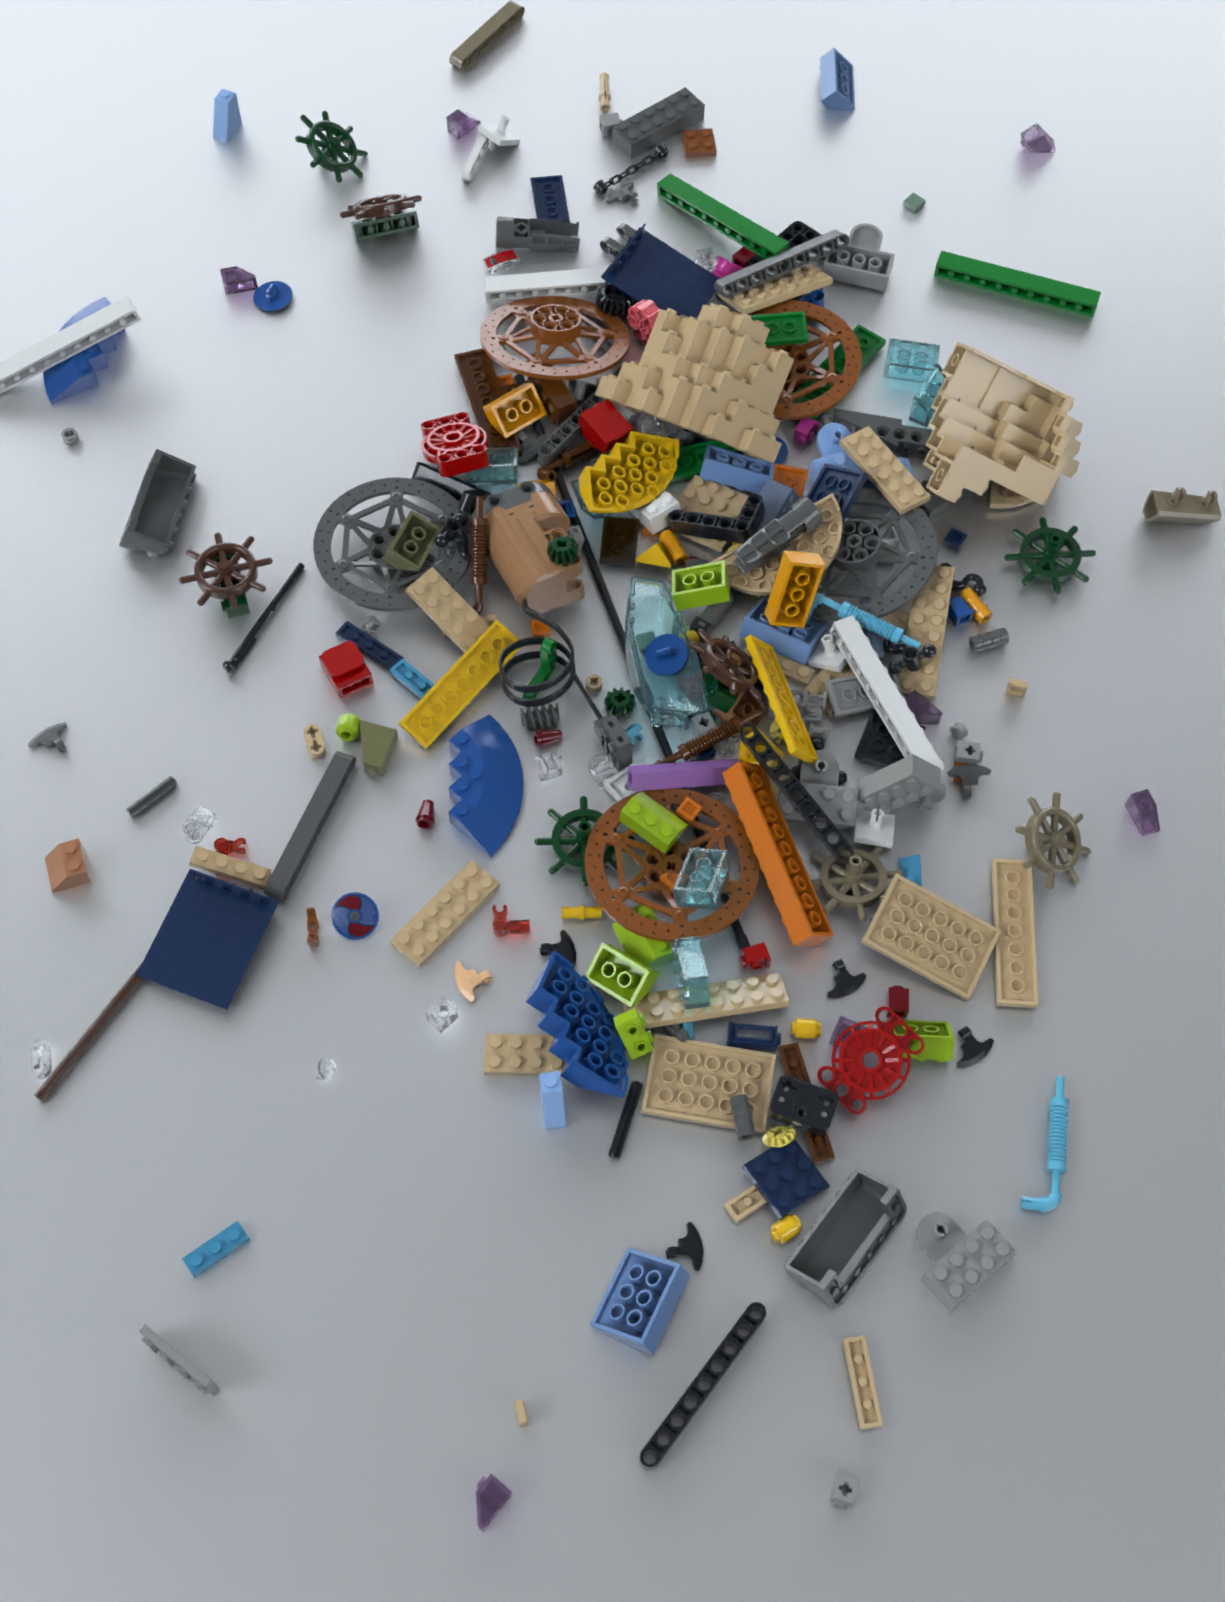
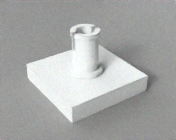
M506 115L500 116L498 124H479L477 129L498 146L519 145L521 140L506 129L510 118Z
M591 376L568 380L577 383L573 396L574 399L583 401L586 386L597 388L600 379Z
M826 634L821 638V644L808 659V664L810 667L841 672L847 661L834 641L833 636Z
M877 808L873 809L872 812L857 809L853 842L892 848L895 815L884 814L882 809H879V812H877Z

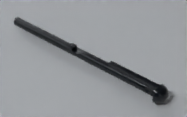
M298 563L229 661L223 662L222 666L226 672H234L257 640L254 637L266 622L269 614L274 613L278 603L305 566L302 563Z

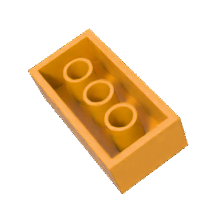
M784 551L764 612L770 625L805 627L825 568V563L819 553Z

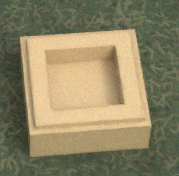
M1010 678L1005 693L1024 697L1028 682Z
M522 1399L514 1401L520 1428L528 1426L524 1401Z

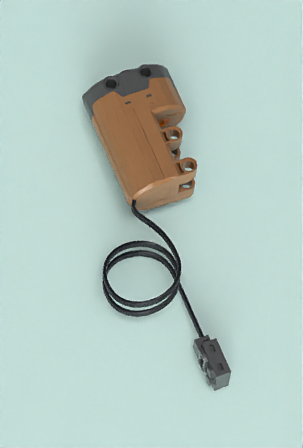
M526 481L518 487L507 488L499 494L489 495L483 501V518H487V530H485L487 531V537H485L487 538V544H485L487 545V554L523 611L530 617L555 630L570 649L569 651L563 644L556 641L557 649L569 659V662H567L564 658L557 655V663L564 666V670L556 677L544 683L521 685L510 680L506 675L507 672L520 662L540 659V651L520 654L509 660L504 667L503 662L511 652L518 648L529 645H542L545 637H529L513 642L503 650L499 657L501 685L504 693L512 702L520 706L537 707L560 698L575 681L598 720L594 721V731L605 753H609L611 763L615 764L618 770L628 767L632 764V744L615 715L611 717H603L583 686L576 674L574 648L567 634L554 621L540 614L561 606H569L581 601L585 596L583 581L576 579L583 571L581 555L578 554L577 559H573L572 564L567 562L565 566L563 563L557 565L555 562H551L547 555L548 541H552L553 536L558 538L560 534L563 537L568 534L570 529L568 516L551 490L540 482ZM476 509L471 518H476ZM569 673L571 674L567 682L559 690L538 699L519 698L512 694L506 686L507 684L510 688L522 693H536L557 685Z

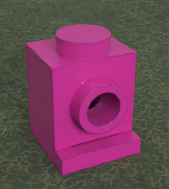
M811 418L801 419L795 428L793 441L806 446L808 441H812L814 435H817L819 422Z

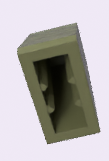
M361 720L360 732L365 772L372 776L378 775L383 777L398 741L397 729Z

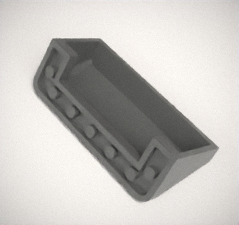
M159 449L155 450L144 474L119 546L126 549L165 554L166 551L170 552L173 545L171 538H175L178 528L175 527L176 523H180L183 516L180 512L185 509L188 502L185 500V497H189L192 490L190 483H194L197 476L194 473L195 465Z
M857 1168L848 1177L843 1188L836 1193L831 1204L824 1209L819 1220L812 1225L806 1237L799 1242L794 1253L787 1258L783 1266L785 1271L834 1308L840 1306L905 1217L907 1206L899 1188Z

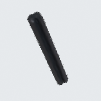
M639 1081L631 1082L609 1151V1157L613 1159H620L643 1088V1084Z

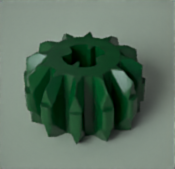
M560 534L558 538L553 536L552 541H548L547 555L551 562H555L557 565L563 563L565 566L567 562L572 564L573 559H577L579 549L574 538H570L569 535L563 537Z
M623 687L620 690L614 688L613 692L608 691L607 697L604 699L606 712H610L611 716L617 715L618 719L622 715L626 718L628 714L633 713V709L636 707L634 694H630L629 689L623 691Z

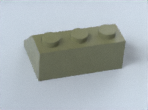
M411 510L401 524L382 560L396 569L418 572L435 543V537L440 534L442 529Z

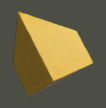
M661 542L653 545L636 557L635 562L671 568L673 565Z

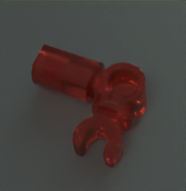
M218 838L214 842V848L216 852L225 855L233 852L245 854V848H239V846L246 844L245 838H238L232 841Z
M493 905L494 918L492 927L495 936L503 937L507 933H530V919L510 920V922H507V906L504 905L503 911L498 912L496 905Z

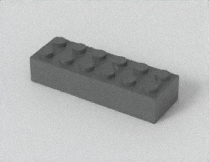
M685 87L613 126L612 142L629 159H633L704 120L705 104Z

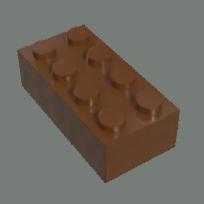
M542 365V366L554 367L553 365ZM527 376L528 380H526V383H533L549 416L551 425H555L557 429L576 410V400L563 380H546Z

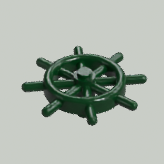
M327 111L322 112L323 120L314 124L305 115H301V121L309 130L306 133V137L296 136L295 140L296 142L306 144L310 155L314 159L311 161L310 166L315 168L317 165H320L334 172L338 183L342 182L341 173L347 172L349 169L358 178H362L363 173L354 164L357 156L367 157L368 153L367 151L357 149L350 135L353 127L348 126L344 129L340 125L331 122Z
M1041 517L1039 519L1041 528L1030 532L1028 535H1025L1018 529L1012 530V535L1020 539L1022 544L1018 554H1006L1004 559L1005 561H1020L1021 566L1027 573L1022 580V585H1028L1034 578L1041 582L1052 583L1054 593L1060 594V582L1071 578L1073 575L1083 582L1089 581V577L1078 570L1082 557H1093L1096 555V551L1081 550L1078 542L1073 537L1078 531L1077 526H1072L1068 532L1057 528L1048 527L1046 518ZM1043 539L1044 547L1036 541ZM1065 545L1069 551H1060V549ZM1030 546L1038 552L1028 553V547ZM1062 558H1072L1073 561L1069 564ZM1031 560H1040V561H1039V563H1038L1037 565H1035ZM1056 564L1064 570L1057 571ZM1049 566L1050 571L1043 570V568Z
M581 796L580 809L571 811L564 816H561L552 808L547 811L548 815L557 822L552 831V838H536L534 843L537 846L552 845L554 855L558 861L549 868L548 872L550 875H554L565 866L570 870L582 872V885L587 887L589 885L585 874L584 859L587 841L592 831L591 824L588 821L596 823L603 814L596 810L588 809L587 797ZM580 821L578 825L579 830H577L572 825V823ZM564 829H566L574 837L560 836ZM633 836L628 837L629 839L635 840ZM561 845H574L566 853ZM608 846L604 852V866L608 865L618 873L616 862L612 859L615 855V849L612 846ZM581 851V860L572 858Z

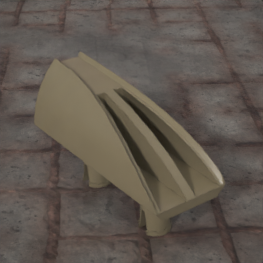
M1177 487L1174 492L1151 490L1142 512L1144 513L1145 522L1171 524H1207L1218 522L1222 517L1217 500L1218 494L1214 490L1212 493L1209 490L1205 496L1187 494L1183 487L1180 490Z

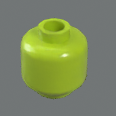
M351 713L341 715L336 725V734L344 741L357 739L360 734L361 719Z

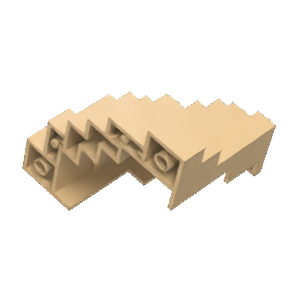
M713 303L710 306H702L698 319L691 316L676 315L677 311L670 308L667 311L660 309L640 362H623L618 377L612 374L609 377L602 375L595 393L596 396L605 400L608 399L610 402L634 413L642 412L683 429L693 431L706 438L716 440L743 452L744 455L771 463L775 462L782 443L776 441V437H774L780 421L774 418L773 412L794 359L789 357V353L786 351L766 348L764 343L770 329L764 326V322L759 320L753 321L751 320L752 316L745 313L740 314L734 311L731 313L728 307L718 306Z
M957 342L941 372L946 375V378L930 407L936 411L928 425L933 431L925 445L931 449L923 465L934 472L925 488L944 499L956 503L962 495L963 488L982 496L983 492L988 489L989 481L992 480L1028 499L1044 505L1050 497L1052 488L1058 483L1060 474L1072 478L1078 470L1080 462L1073 458L1079 452L1081 442L1075 440V438L1080 434L1083 423L1066 415L1072 409L1075 398L1027 376L975 348Z

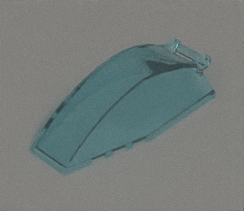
M633 576L630 581L625 617L626 661L633 691L639 702L650 714L652 726L664 725L687 730L689 727V715L707 711L710 708V705L707 703L706 688L697 652L689 647V643L693 642V640L689 641L686 635L688 631L686 625L682 627L680 623V613L678 610L675 611L671 604L673 598L665 582ZM663 634L679 636L684 640L688 648V658L684 667L679 672L670 676H660L653 673L645 661L648 645L653 639ZM660 714H662V715H669V716H676V717L678 718V720H677V719L662 718V717L660 716Z

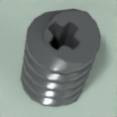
M550 703L548 709H546L545 705H542L540 711L538 707H534L533 712L530 707H527L526 713L520 708L522 726L527 731H529L530 725H532L534 730H536L537 724L542 729H544L545 723H547L549 728L552 722L559 726L560 715L557 703L555 708Z

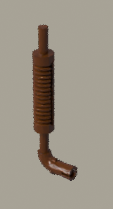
M586 440L560 453L558 460L548 465H542L537 470V477L540 480L553 482L557 478V474L553 469L561 465L567 468L601 450L594 448Z
M476 497V518H471V526H473L471 528L473 530L471 531L473 533L471 535V540H473L471 541V547H473L471 548V554H473L471 555V561H473L471 562V568H473L471 569V575H473L471 576V584H475V605L472 608L480 616L484 605H482V585L487 584V577L485 576L487 575V566H485L487 565V559H485L487 558V552H485L487 551V545H485L487 544V538H485L487 537V531H485L487 530V518H483V497Z
M757 709L742 718L736 715L727 720V722H723L717 725V727L715 726L714 729L711 728L705 734L702 733L698 737L696 736L695 739L692 738L686 744L683 743L677 746L678 752L661 761L658 760L654 764L673 763L681 758L687 761L692 756L694 757L695 754L698 755L701 751L704 752V749L708 750L714 744L717 745L720 741L723 742V739L726 740L730 736L732 737L736 733H740L741 727L762 716L761 712Z

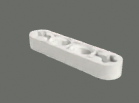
M482 133L479 135L463 168V181H472L488 148L489 138Z

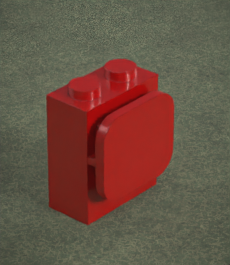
M608 399L598 402L594 407L589 410L586 409L580 414L578 425L582 428L583 436L594 448L600 449L604 454L612 450L616 442L624 443L629 433L633 431L630 423Z
M343 642L324 651L319 656L320 665L340 699L373 684L372 674L354 642Z

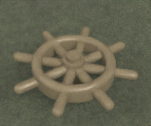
M1059 792L1053 793L1052 807L1040 809L1034 797H1029L1028 803L1034 813L1029 818L1026 827L1020 825L1015 827L1017 833L1025 835V845L1029 858L1023 862V867L1028 869L1034 864L1038 869L1047 873L1046 888L1048 890L1054 888V879L1057 873L1066 872L1071 882L1077 884L1079 878L1073 866L1078 861L1080 853L1085 855L1091 853L1090 848L1081 845L1080 831L1077 826L1083 819V814L1077 813L1072 817L1065 810L1061 809V795ZM1047 816H1050V817H1051V824H1050V825H1049L1048 821L1046 820V817H1047ZM1060 823L1062 825V828L1058 830V825ZM1040 825H1041V827H1042L1044 833L1039 832ZM1062 847L1067 849L1066 854L1064 853ZM1047 851H1048V859L1044 856V854H1045ZM1056 855L1058 856L1061 862L1058 865H1056Z
M875 846L870 853L854 849V855L851 857L848 851H841L840 856L843 859L850 858L849 864L846 865V870L838 866L840 863L837 862L832 854L827 859L814 852L810 854V858L813 861L822 865L820 879L811 880L814 888L821 887L824 895L830 900L823 908L825 914H829L838 905L847 909H857L861 921L867 920L865 908L875 904L879 899H883L887 879L893 878L896 873L903 876V871H886L882 862L877 858L882 851L881 846ZM868 867L875 872L863 874ZM832 871L841 877L828 878V874ZM878 880V884L876 887L865 882ZM843 884L838 891L832 886ZM860 888L864 889L869 893L862 896ZM849 890L853 892V896H848L845 894Z

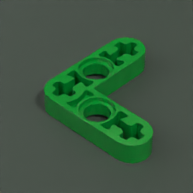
M549 637L544 639L540 648L541 666L528 685L544 683L553 674L557 665V642ZM540 692L523 693L522 699H536Z

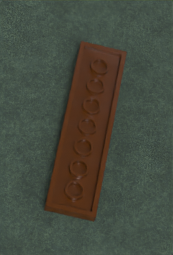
M483 348L454 354L476 425L483 428L487 435L489 462L522 455V448L517 433L504 438L491 425L483 409L487 404L503 396L490 357Z

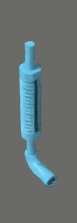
M816 593L806 621H810L814 608L816 609L817 605L822 603L839 611L838 616L843 619L853 615L862 628L865 627L866 630L868 629V631L874 632V634L878 633V636H884V639L887 638V640L894 644H898L901 641L918 650L922 644L904 635V629L896 627V625L893 626L892 623L883 622V619L880 620V618L874 617L873 614L871 615L867 611L864 613V610L861 611V609L855 608L854 605L852 606V604L846 601L841 605L821 593Z
M1063 1076L1056 1077V1094L1050 1100L1047 1172L1052 1174L1051 1193L1048 1197L1041 1196V1198L1022 1195V1210H1035L1044 1213V1211L1056 1208L1061 1202L1060 1179L1061 1175L1066 1173L1069 1100L1064 1098L1065 1078Z

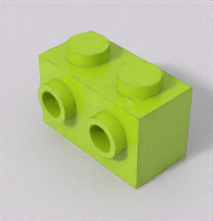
M636 1008L613 1018L615 1027L631 1060L654 1050L652 1042L655 1039L651 1030L646 1031L644 1027L647 1025L642 1013L638 1014Z

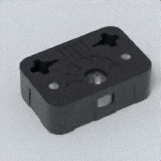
M783 1075L778 1080L769 1106L768 1115L772 1120L822 1137L827 1135L839 1097L833 1091ZM785 1087L789 1088L788 1092L784 1091ZM825 1101L829 1102L828 1106L824 1105ZM798 1113H802L803 1116L801 1118L798 1117Z

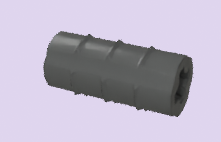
M1004 627L969 638V646L973 653L1009 643V635Z
M741 1094L731 1097V1111L738 1140L745 1141L755 1138V1124L753 1123L748 1095Z

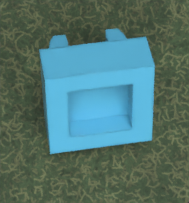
M639 723L632 724L624 730L632 746L637 745L634 742L635 736L639 741L644 739L643 735L639 733L643 729Z

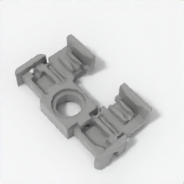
M790 689L793 697L795 695L803 697V700L796 705L798 709L808 711L807 717L803 719L804 722L821 723L822 711L826 709V692H824V695L808 694L807 690ZM770 708L768 718L769 720H775L774 711Z

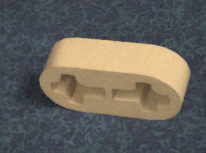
M315 724L307 725L304 728V737L309 755L314 759H320L326 753L321 730ZM314 731L316 738L312 739L310 732ZM316 744L319 748L318 752H315L314 745Z

